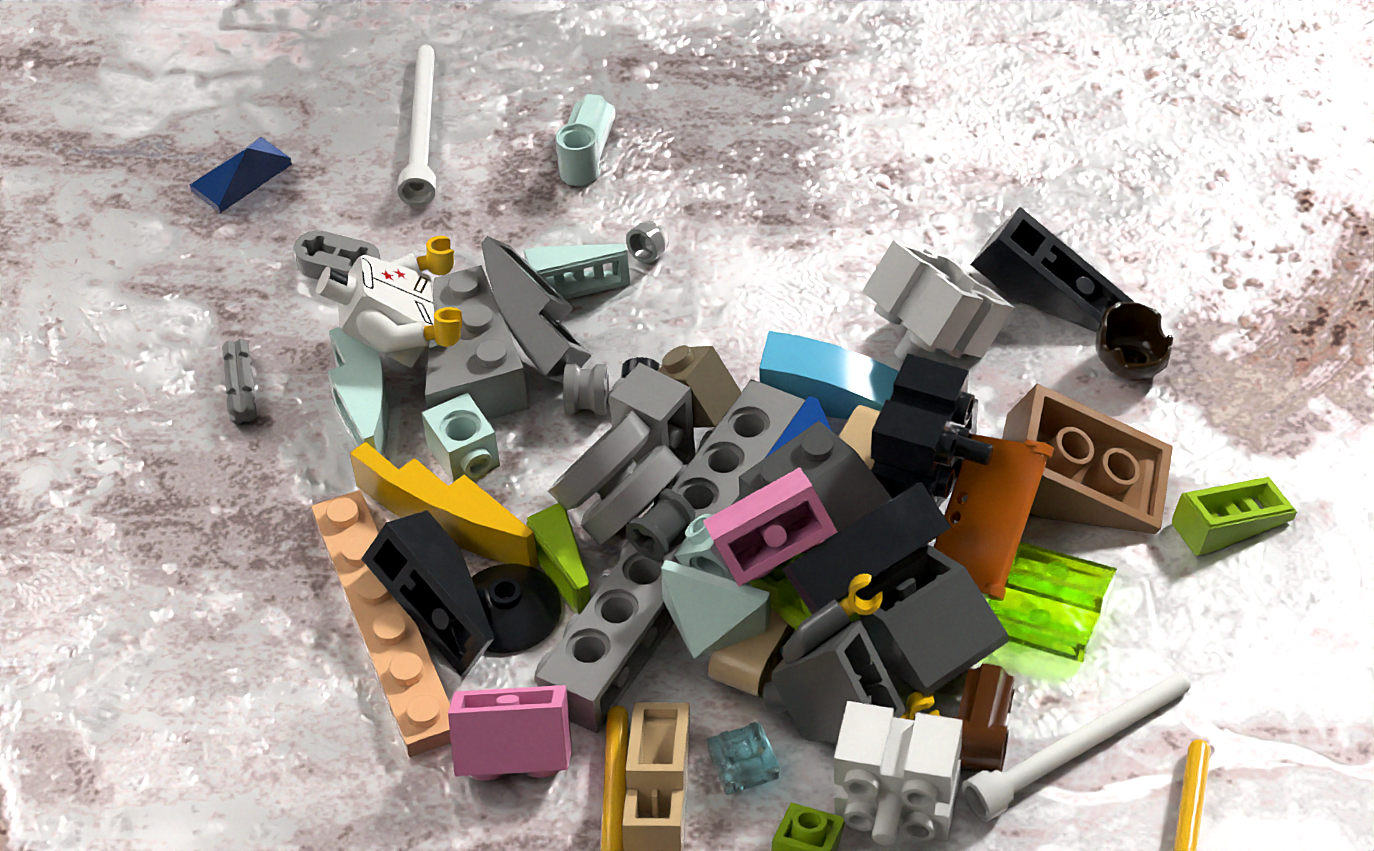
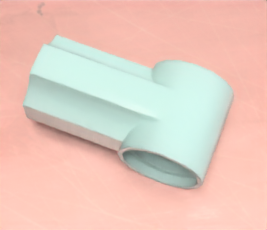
M586 94L584 99L576 101L567 125L560 128L556 133L559 176L567 184L584 186L591 184L600 176V156L615 120L614 106L607 103L602 95Z

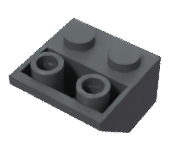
M928 544L871 580L866 587L859 589L855 593L859 599L870 600L876 594L882 592V602L879 609L870 615L860 614V620L885 669L926 697L1009 642L1008 633L967 569Z

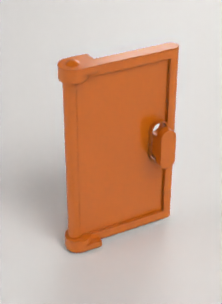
M972 434L971 439L993 446L991 461L985 466L963 460L944 514L951 528L936 538L933 548L964 566L985 598L1003 601L1007 591L1004 587L1047 460L1052 457L1054 447L1044 442L1025 439L1024 443ZM968 495L965 502L962 501L963 497Z

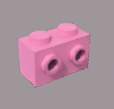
M800 467L703 521L739 587L751 580L767 575L779 564L799 553L812 550L826 538L837 533L814 487Z
M566 685L454 692L448 711L455 777L470 776L474 780L488 781L497 779L503 774L526 773L531 777L543 778L555 775L559 771L568 770L572 740Z

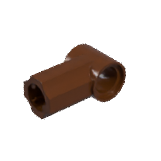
M983 663L978 668L968 669L958 716L952 717L953 719L963 720L962 746L959 760H961L960 769L978 773L983 770L990 773L998 770L1002 773L1009 736L1007 721L1015 692V677L1006 673L1002 666Z

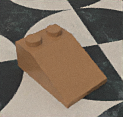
M1038 383L1007 413L1002 439L1024 443L1025 439L1044 442L1054 447L1052 457L1047 460L1030 514L1041 518L1156 534L1161 530L1173 450L1172 445Z

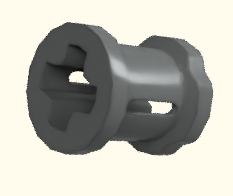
M662 489L654 497V505L641 518L632 519L626 525L625 532L628 540L639 553L649 559L660 560L668 553V544L680 531H686L689 524L695 520L696 513L684 496L671 489Z

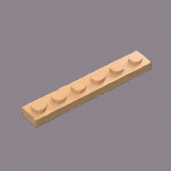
M361 490L312 505L314 521L408 756L412 757L451 743L448 721L450 703L419 628L361 560L379 534Z

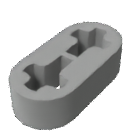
M316 230L301 235L294 244L298 270L303 275L319 280L322 272L328 266L348 274L357 258L362 255L381 259L379 250L375 245L326 231Z

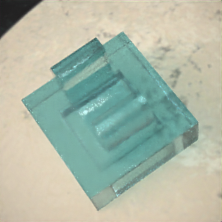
M753 722L748 726L729 732L724 731L720 735L707 738L708 753L726 795L780 779L779 764L760 722Z

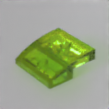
M1020 542L1004 587L1007 590L1004 600L988 599L987 602L1008 633L1009 642L1083 663L1106 607L1117 568Z

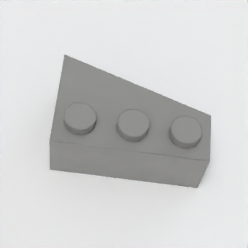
M482 265L435 277L433 284L434 313L444 307L460 309L462 312L461 337L454 346L445 347L438 345L435 340L429 341L425 388L427 410L467 392L486 420L529 409L524 368Z

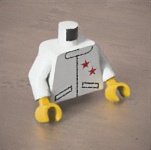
M446 236L430 238L426 243V255L416 258L413 253L387 262L368 255H362L357 258L348 274L328 266L319 278L316 293L338 303L339 328L345 334L411 368L425 347L429 345L430 340H435L438 345L450 347L454 346L461 337V310L453 307H444L434 313L431 277L421 273L425 270L435 275L450 273L454 266V250L451 249L450 239Z

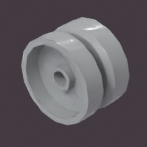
M633 410L601 436L548 490L550 495L565 510L578 508L595 493L599 496L584 513L581 521V527L598 545L607 541L632 519L638 518L654 502V497L674 478L683 466V463L666 445L652 448L637 462L632 459L648 441L651 430Z

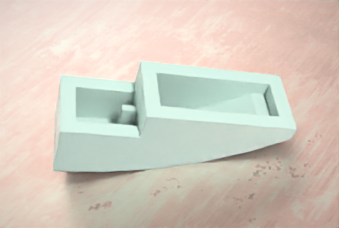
M339 327L329 331L337 367L328 370L334 404L356 446L358 447L367 442L384 456L389 428V406L379 351L345 334Z

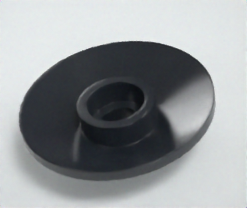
M510 563L486 568L471 577L494 636V640L486 651L512 653L526 650L543 641L556 627L561 615L560 593L551 578L542 571L531 566Z

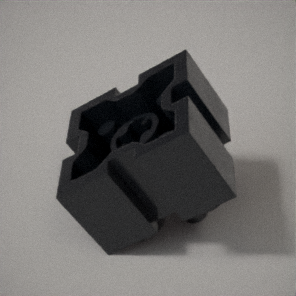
M907 353L893 383V394L890 400L886 399L871 432L870 459L875 460L871 471L892 498L922 482L936 503L939 497L947 499L951 491L955 476V468H952V465L956 458L985 466L990 463L993 446L971 439L972 429L965 428L970 419L975 401V395L967 393L969 370Z

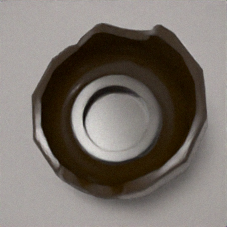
M1118 302L1105 310L1097 329L1095 349L1099 359L1110 372L1127 380H1146L1167 368L1172 352L1173 336H1166L1161 327V314L1157 310L1137 302Z

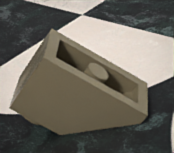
M682 345L676 347L664 356L662 365L657 370L691 388L694 428L716 427L742 394L713 346L688 347Z

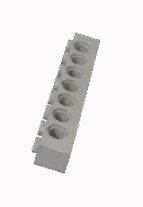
M753 379L748 382L742 394L727 411L714 431L708 430L704 434L698 448V453L688 466L683 465L675 475L671 490L684 496L692 505L696 513L695 519L706 513L710 515L716 514L739 501V476L768 455L806 400ZM680 531L668 544V553L660 560H652L645 557L627 540L621 550L619 562L608 576L603 575L598 580L593 589L591 600L582 613H576L571 617L566 625L563 639L553 653H546L541 658L534 676L537 687L566 685L570 722L598 733L606 722L608 710L618 705L675 623L662 599L661 568L665 560L681 564L674 555L686 538L685 531Z

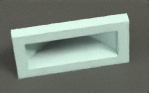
M664 561L661 568L662 599L693 659L766 632L769 625L770 592L745 584L739 587L735 581L672 561Z

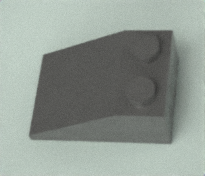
M820 421L814 423L739 476L740 501L800 467L814 487L837 533L893 499L859 454Z

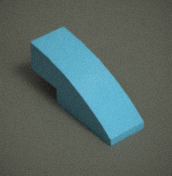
M774 331L768 332L759 367L760 383L804 400L808 396L818 398L826 417L846 420L850 418L858 405L881 411L886 399L890 400L893 394V383L899 371L883 363L840 346L803 336Z

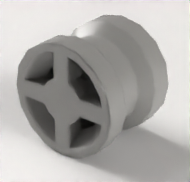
M566 364L563 379L565 414L576 415L580 410H592L596 415H607L609 397L607 364H596L592 369H581L577 364Z

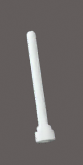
M423 45L417 50L409 165L401 171L398 179V196L403 202L412 206L426 205L434 199L436 194V176L428 167L435 53L433 48L428 45Z
M1183 672L1174 673L1003 773L998 770H994L991 773L983 770L962 783V793L968 807L983 822H988L1008 809V803L1014 799V792L1187 693L1192 684L1190 677Z

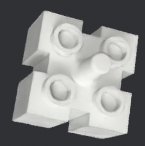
M894 240L862 290L864 294L877 303L874 310L881 317L896 325H900L902 320L904 321L903 325L908 330L894 351V354L903 361L907 353L916 355L920 347L929 352H935L936 348H939L957 358H960L962 354L983 358L1015 308L988 286L981 285L975 281L971 273L946 254L928 249L922 252L913 245Z
M847 701L834 755V784L837 785L834 796V815L843 817L845 825L855 830H873L872 839L881 845H891L894 843L898 826H901L902 835L912 840L948 842L960 785L961 760H959L962 746L963 720L917 712L915 720L893 717V708Z

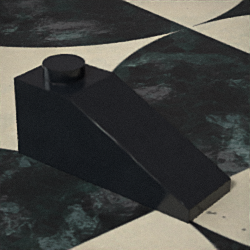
M1021 207L991 235L970 264L1006 295L1096 333L1106 309L1118 302H1134Z
M428 510L385 523L361 560L461 677L467 675L494 640V636L461 548Z

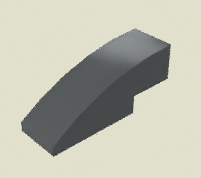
M487 236L481 243L486 272L496 303L509 330L526 356L545 377L563 383L566 364H577L582 368L593 355L561 324L573 307L511 246Z

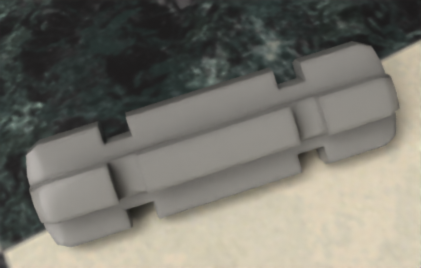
M239 338L235 342L228 340L222 346V356L224 359L226 394H228L227 409L230 420L238 425L242 422L251 423L257 416L256 403H254L255 392L251 368V353L248 343L244 339Z

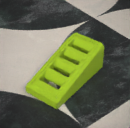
M1264 477L1182 493L1172 517V525L1192 552L1198 556L1220 550L1294 520L1297 511L1270 477ZM1257 498L1264 508L1260 509L1254 502V499Z
M556 503L527 517L526 524L534 531L539 565L554 582L559 593L575 614H581L591 600L589 580L567 510L559 503Z

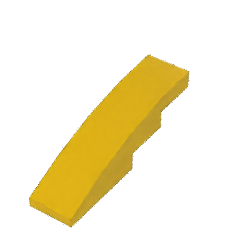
M364 442L349 453L356 486L393 514L403 518L428 510L462 549L506 564H522L534 568L539 565L534 531L465 474L448 486L415 458L398 469L367 442Z

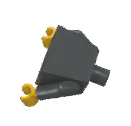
M870 574L856 576L849 585L848 597L838 604L834 599L800 623L782 649L784 659L773 670L772 681L767 682L764 686L763 701L768 711L773 714L789 712L801 737L807 741H825L837 745L847 701L893 708V717L915 720L916 712L928 709L935 703L933 693L926 697L919 691H916L908 697L906 711L861 620L851 622L848 618L855 612L861 615H870L879 609L882 602V592L876 594L870 600L859 599L855 594L859 589L866 587L871 582ZM933 710L927 713L929 715L940 716L938 710Z

